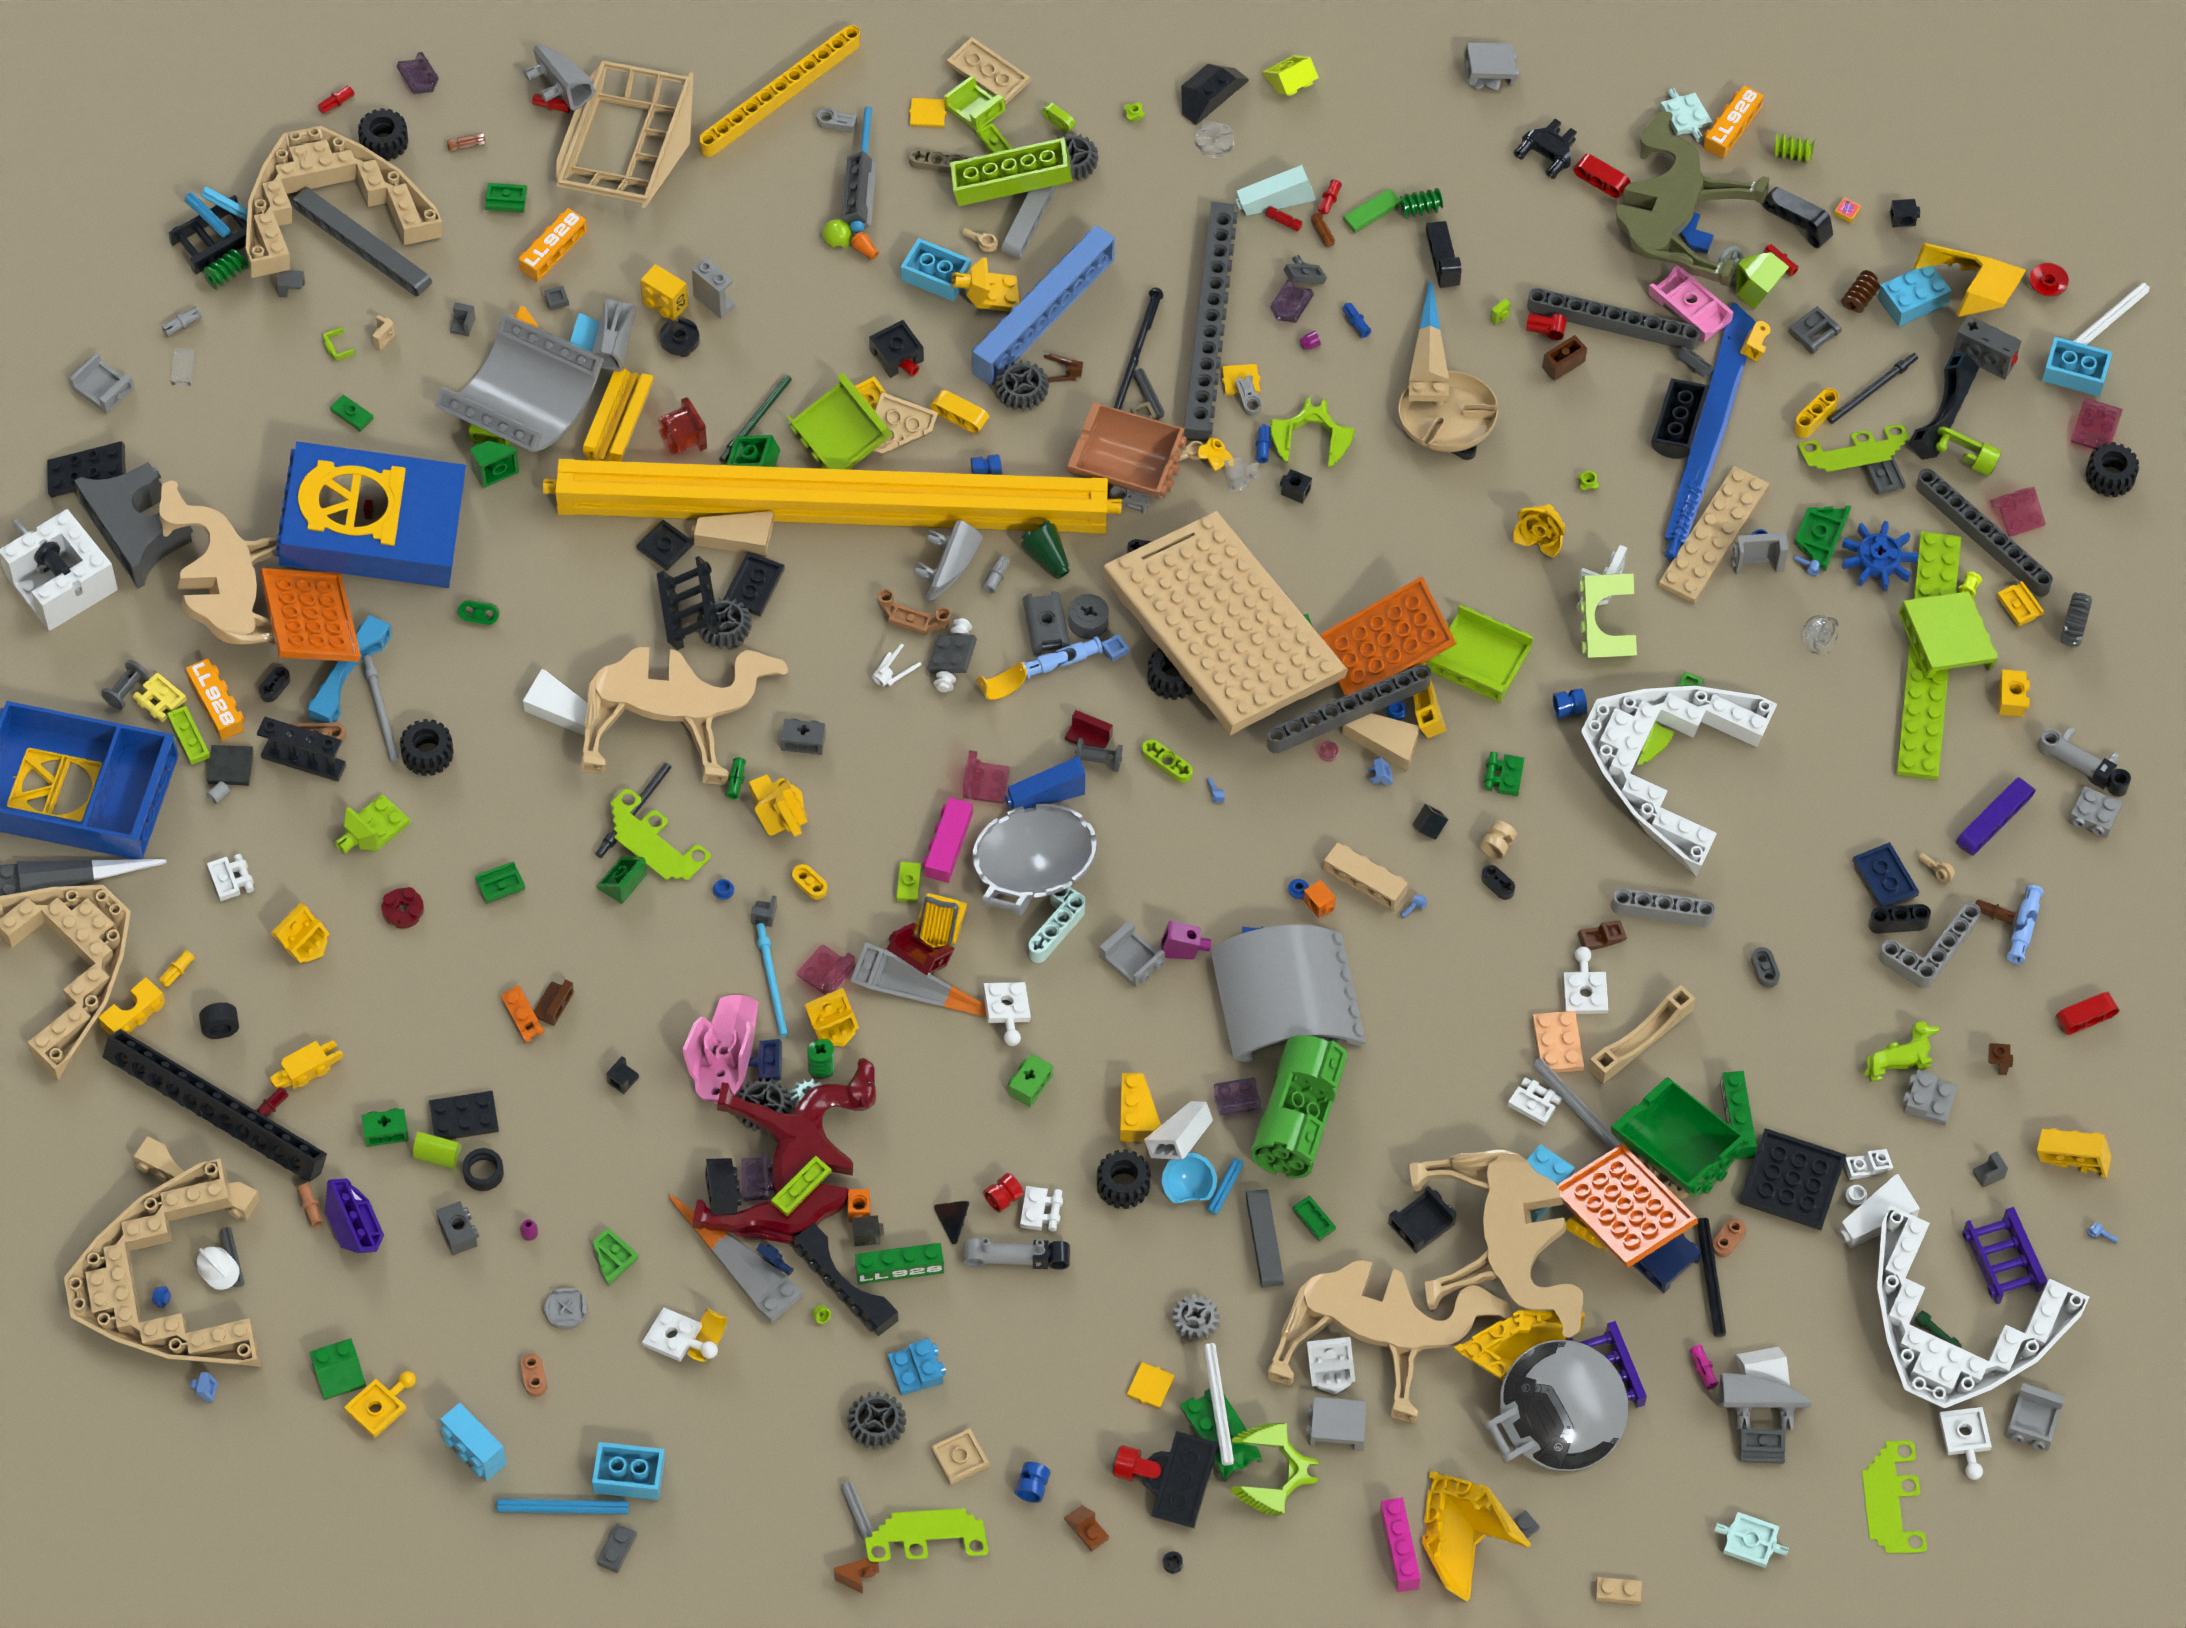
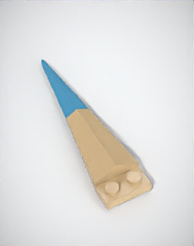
M1430 281L1409 377V401L1449 402V376L1433 284Z

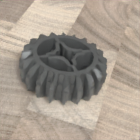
M1065 133L1063 138L1069 151L1072 179L1076 178L1080 181L1081 177L1087 178L1088 174H1092L1094 169H1096L1098 150L1097 147H1094V142L1089 141L1088 137L1082 138L1081 134L1075 136L1074 133L1068 136Z
M1021 360L1019 364L1013 361L1011 366L1006 365L1004 370L1000 369L999 375L996 377L995 389L998 398H1001V402L1006 403L1008 408L1014 406L1015 411L1018 407L1023 411L1025 407L1031 410L1033 405L1038 407L1040 402H1044L1045 396L1048 394L1049 382L1047 374L1044 373L1043 368L1038 369L1037 364L1031 366L1029 361L1026 364H1023ZM1007 384L1011 386L1013 391L1007 387Z
M2081 592L2072 594L2061 634V643L2071 647H2078L2081 644L2092 604L2091 596Z
M719 597L718 601L715 602V606L720 619V633H714L709 627L703 628L698 632L700 637L704 638L706 644L711 642L712 647L719 645L720 649L723 646H727L730 649L731 644L737 647L738 641L744 643L745 637L749 636V630L752 628V618L748 608H744L743 602L737 604L736 598L730 601L728 597L725 600ZM704 610L699 612L697 622L705 619ZM733 616L737 617V618L739 619L740 623H739V622H736V619H734V618H732V617H733Z
M764 1077L761 1079V1082L754 1078L753 1084L746 1082V1088L741 1087L739 1089L740 1093L736 1094L737 1097L747 1102L760 1105L765 1104V1107L775 1112L791 1113V1095L787 1093L786 1087H782L780 1081L774 1084L772 1078L769 1082H766ZM770 1095L774 1096L780 1102V1104L770 1098ZM739 1117V1122L745 1123L746 1129L751 1126L754 1132L757 1129H761L747 1119Z
M879 1391L876 1392V1396H872L869 1392L868 1398L861 1395L859 1397L860 1402H853L854 1408L849 1409L850 1415L847 1417V1422L850 1423L848 1430L852 1431V1438H857L858 1444L865 1442L866 1448L872 1444L875 1450L878 1448V1445L885 1449L886 1443L893 1446L894 1439L899 1440L901 1438L900 1433L905 1432L904 1425L907 1423L906 1418H904L906 1412L901 1410V1402L896 1403L895 1396L889 1399L888 1393H885L882 1397ZM864 1412H867V1418L864 1420V1423L860 1424V1417ZM891 1417H894L893 1425L887 1429L886 1423L889 1422Z

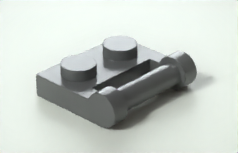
M1816 306L1791 325L1788 332L1800 341L1810 354H1813L1818 350L1819 346L1832 336L1840 334L1842 330L1832 318ZM1825 326L1829 328V330L1814 341L1810 339Z

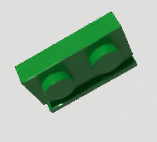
M488 183L485 210L524 213L527 185Z
M514 861L475 875V880L486 904L525 890V884Z

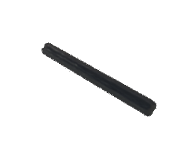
M1699 1218L1697 1227L1714 1336L1723 1337L1726 1335V1327L1710 1223L1708 1218Z

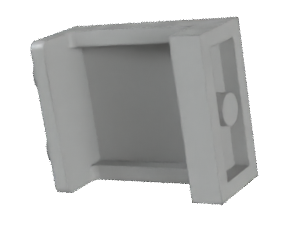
M1467 42L1463 55L1468 85H1476L1478 78L1508 79L1509 85H1514L1515 79L1519 77V68L1515 64L1517 55L1513 51L1512 44Z
M704 258L692 268L693 296L722 319L735 308V303L725 295V290L733 283V279L709 259Z
M98 353L88 358L85 364L79 370H75L70 377L72 389L106 414L135 389L130 375L126 373L122 376L101 361V356Z
M1786 533L1738 536L1736 544H1733L1734 555H1731V566L1735 567L1736 574H1740L1742 564L1774 562L1776 572L1784 571L1789 551Z
M1127 921L1099 947V957L1136 988L1140 983L1144 984L1152 972L1158 971L1163 967L1165 952L1163 950L1159 952L1134 932L1135 925Z
M2023 1383L2006 1437L2010 1438L2013 1442L2025 1443L2037 1450L2048 1451L2065 1396Z
M1314 1397L1313 1405H1309L1308 1418H1312V1425H1307L1306 1438H1311L1310 1445L1315 1446V1441L1354 1444V1450L1363 1451L1367 1401Z

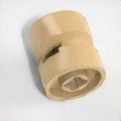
M1496 820L1488 830V834L1481 841L1480 849L1488 857L1501 860L1515 840L1517 832L1508 823Z

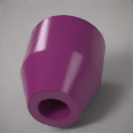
M1316 331L1310 332L1300 339L1303 349H1313L1321 345Z
M527 1219L521 1224L520 1232L522 1238L530 1241L537 1237L538 1228L534 1221Z

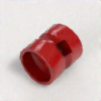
M1006 1173L997 1180V1184H992L986 1188L983 1194L989 1205L1000 1213L1010 1206V1201L1015 1202L1023 1196L1024 1191L1018 1180L1012 1174Z

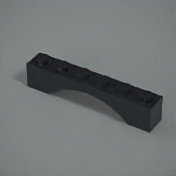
M1967 352L1950 356L1944 369V394L1940 408L1927 425L1915 429L1908 445L1921 460L1935 458L1940 453L1936 449V445L1942 437L1938 434L1939 427L1951 428L1979 370V366Z
M815 1223L794 1238V1250L801 1258L804 1257L808 1261L812 1271L818 1272L828 1287H833L837 1297L842 1302L846 1301L852 1313L864 1320V1325L870 1332L874 1331L880 1336L898 1322V1311L885 1297L861 1291L841 1276L831 1259L828 1237Z

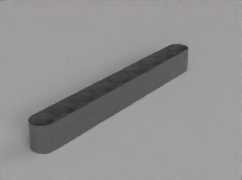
M305 187L291 199V204L299 213L414 296H419L432 284V280L426 272L311 189Z
M1534 288L1529 292L1527 308L1534 314L1547 317L1553 314H1560L1566 317L1567 322L1680 349L1684 346L1694 350L1699 343L1700 330L1695 325L1541 288Z
M1928 468L1919 472L1916 489L1921 495L2020 582L2023 581L2026 587L2035 595L2042 597L2049 593L2053 577L2042 565L1936 472Z
M1417 665L1277 725L1268 731L1267 748L1272 753H1281L1425 691L1430 686L1431 669L1426 665Z

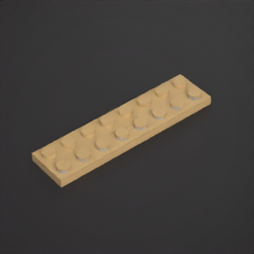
M1734 466L1679 550L1677 557L1674 558L1664 573L1658 586L1694 604L1769 488V483Z

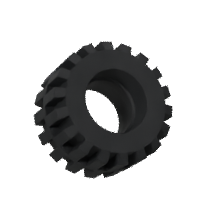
M380 108V111L372 110L371 114L368 112L365 114V118H361L358 124V135L361 145L386 161H390L391 158H398V154L402 155L404 150L407 149V125L403 116H400V113H393L391 109L386 111L385 108ZM381 133H389V134H390V135L385 136V137H377V136H376V135L381 134Z
M2111 442V445L2103 443L2102 447L2099 445L2096 447V450L2092 451L2085 477H2087V483L2091 484L2090 487L2093 490H2097L2096 493H2103L2106 497H2109V495L2118 497V494L2123 496L2126 491L2129 492L2132 489L2139 471V460L2136 459L2137 455L2135 452L2131 453L2132 449L2129 447L2125 448L2121 443L2116 445V442ZM2104 467H2114L2118 469L2120 472L2112 473L2107 471Z
M1157 648V652L1154 651L1148 661L1147 678L1148 684L1151 685V690L1153 692L1156 691V695L1159 697L1163 695L1164 699L1167 700L1169 697L1177 700V697L1183 699L1186 694L1190 695L1193 688L1186 683L1181 675L1171 676L1163 672L1166 669L1176 667L1163 651Z
M423 719V722L418 720L414 722L415 725H408L407 730L402 732L403 737H400V748L404 764L407 765L409 770L413 769V773L417 775L419 772L422 776H426L427 773H430L432 776L437 771L441 773L443 767L447 768L449 762H452V754H454L452 737L448 728H444V724L441 722L437 724L436 720L433 719L431 722H428L427 719ZM426 743L437 746L427 752L417 750L419 746Z
M1123 1149V1152L1116 1150L1113 1155L1111 1153L1107 1154L1106 1159L1103 1158L1100 1161L1097 1169V1191L1101 1193L1103 1201L1107 1199L1108 1205L1115 1204V1208L1119 1209L1120 1206H1124V1209H1129V1205L1136 1207L1138 1201L1142 1203L1145 1196H1148L1151 1170L1149 1169L1148 1162H1144L1142 1155L1138 1157L1137 1152L1132 1151V1153H1128V1150ZM1125 1173L1134 1177L1135 1181L1128 1185H1120L1114 1182L1112 1178L1118 1174Z

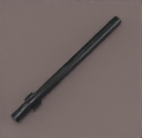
M1912 353L1906 359L1897 362L1893 369L1827 418L1830 424L1835 423L1896 375L1908 370V366L1918 360L1917 354Z
M664 763L641 793V803L630 812L632 815H636L672 768L670 764ZM615 830L605 836L603 844L595 853L597 857L602 858L609 848H613L618 840L614 838L617 834Z

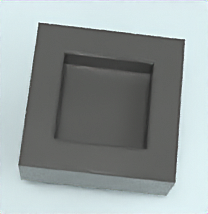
M563 286L544 290L550 310L569 306V300Z
M1526 1510L1513 1519L1526 1538H1529L1540 1528Z

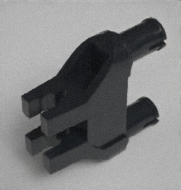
M1554 119L1546 128L1527 132L1522 137V143L1513 153L1517 158L1521 154L1519 159L1523 160L1530 150H1535L1550 159L1553 163L1545 172L1548 177L1551 176L1552 179H1555L1562 169L1568 168L1571 164L1570 147L1576 141L1574 136L1577 134V131L1570 128L1562 137L1559 136L1561 122Z

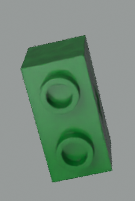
M392 1108L384 1112L371 1111L362 1115L366 1147L409 1141L404 1109Z

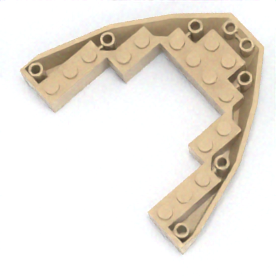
M323 126L283 133L262 165L248 200L246 253L251 278L290 270V254L279 226L292 223V206L287 194L301 191L305 187L313 189L357 179L368 207L387 203L404 245L441 238L442 220L433 203L399 168L365 146Z
M104 885L49 887L0 896V937L12 948L43 923H46L90 966L87 971L63 989L66 1001L72 1007L28 1041L31 1054L58 1081L94 1029L98 1017L107 1005L124 957L131 911Z
M221 1158L199 1163L139 1197L94 1239L64 1276L70 1317L113 1341L167 1359L261 1367L255 1328L250 1318L188 1332L187 1322L182 1313L144 1322L141 1319L130 1251L171 1242L169 1221L232 1207L226 1169Z

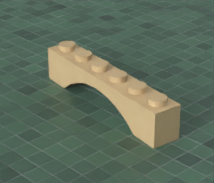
M1680 985L1637 1028L1619 1041L1605 1046L1590 1059L1588 1071L1602 1085L1689 1015L1694 1010L1696 998Z
M148 1136L134 1155L136 1167L143 1173L149 1172L155 1175L161 1182L169 1181L185 1172L174 1162L165 1144ZM241 1182L228 1183L232 1207L224 1208V1210L228 1211L236 1219L242 1218L247 1221L260 1201L258 1191Z

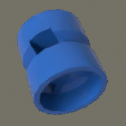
M999 454L988 455L986 459L982 456L971 458L972 474L1002 475Z
M1582 688L1570 690L1569 694L1566 691L1553 693V706L1557 719L1570 717L1571 713L1575 716L1587 714V701Z
M1025 1462L1020 1473L1021 1479H1019L1015 1489V1495L1028 1502H1041L1045 1493L1044 1485H1047L1050 1477V1469L1036 1462Z

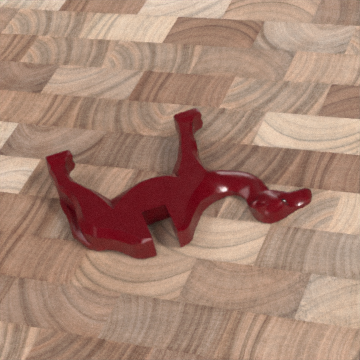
M865 1058L858 1060V1069L848 1085L824 1084L813 1087L804 1095L794 1111L789 1114L775 1112L763 1105L747 1102L735 1096L728 1083L722 1082L717 1110L747 1119L770 1133L778 1142L772 1167V1182L775 1196L815 1156L831 1168V1172L853 1176L852 1160L826 1137L822 1120L826 1110L832 1107L864 1111L870 1109L875 1104V1069L873 1063ZM820 1183L788 1216H785L775 1207L771 1200L739 1211L737 1214L711 1215V1210L706 1206L705 1202L697 1199L693 1228L731 1232L742 1238L762 1239L788 1244L794 1242V1238L813 1223L818 1226L824 1219L839 1213L847 1204L849 1189Z

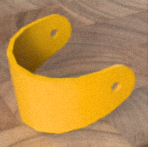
M1020 661L1007 671L986 680L984 676H980L976 679V683L988 700L1001 699L1013 693L1023 684L1027 676V670L1024 663Z
M707 1308L700 1320L702 1328L695 1340L703 1343L711 1341L718 1346L726 1328L727 1317ZM692 1347L688 1349V1356L700 1362L708 1360L702 1356L701 1351Z

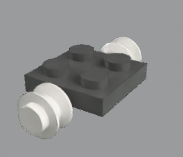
M964 618L953 621L952 625L954 627L950 629L952 635L937 636L927 669L931 674H936L937 680L934 681V686L940 692L952 691L954 688L953 683L956 682V678L952 673H967L977 638L968 632L972 630V625Z

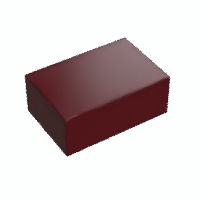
M365 500L363 508L365 519L372 520L373 502L372 500Z

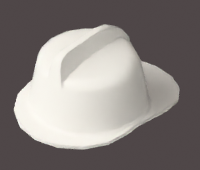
M200 1248V1253L197 1257V1270L203 1279L211 1287L218 1290L228 1289L233 1286L238 1280L240 1273L236 1261L222 1248Z

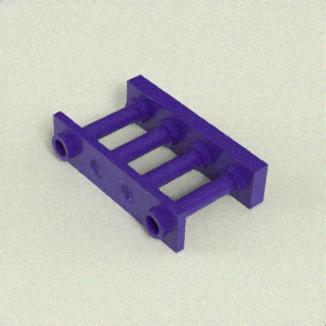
M2014 1207L2006 1209L2002 1221L1974 1229L1970 1220L1966 1221L1964 1230H1962L1965 1242H1969L1987 1282L1988 1294L1991 1298H1994L1996 1305L2001 1303L2004 1295L2003 1292L2029 1284L2034 1286L2036 1292L2043 1291L2048 1280ZM2002 1229L2009 1231L2011 1236L2009 1240L1982 1247L1978 1238L1979 1236ZM2012 1247L2017 1249L2019 1258L1992 1266L1986 1256ZM2019 1266L2025 1267L2028 1273L2026 1277L1999 1284L1995 1276L1996 1273Z
M1616 1321L1607 1323L1604 1335L1579 1342L1590 1347L1605 1343L1610 1344L1613 1351L1611 1354L1605 1355V1357L1611 1363L1619 1364L1621 1369L1619 1375L1629 1388L1626 1392L1628 1400L1634 1401L1637 1408L1645 1406L1647 1395ZM1566 1338V1340L1573 1341V1338Z

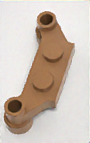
M882 589L878 593V603L881 610L888 617V624L923 635L938 629L945 630L949 627L951 611L946 607L938 608L935 611V615L895 603L894 593L890 589Z

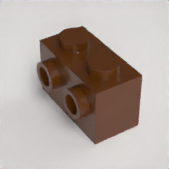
M1574 335L1544 354L1542 368L1555 381L1585 362L1587 347Z

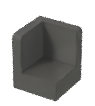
M287 270L279 272L277 284L279 297L287 298L288 289H301L305 285L304 271Z
M455 302L453 307L454 319L450 332L469 336L476 318L474 306Z
M772 895L771 902L756 901L755 907H752L751 911L752 924L764 923L765 926L772 927L777 908V896Z
M1996 1151L1989 1155L1986 1163L1975 1167L1973 1173L1984 1188L2004 1179L2008 1167Z

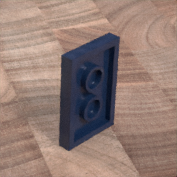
M1890 842L1853 857L1854 865L1879 907L1894 906L1919 895L1918 888Z

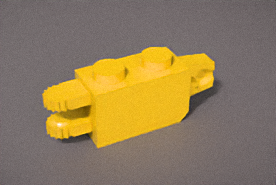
M314 1041L283 1058L281 1062L282 1069L271 1076L270 1081L276 1091L279 1088L292 1086L293 1090L297 1087H303L310 1080L325 1075L331 1069L330 1066L341 1060L344 1054L339 1050L326 1056V1054L335 1050L337 1047L336 1042L330 1041L320 1046L317 1041Z

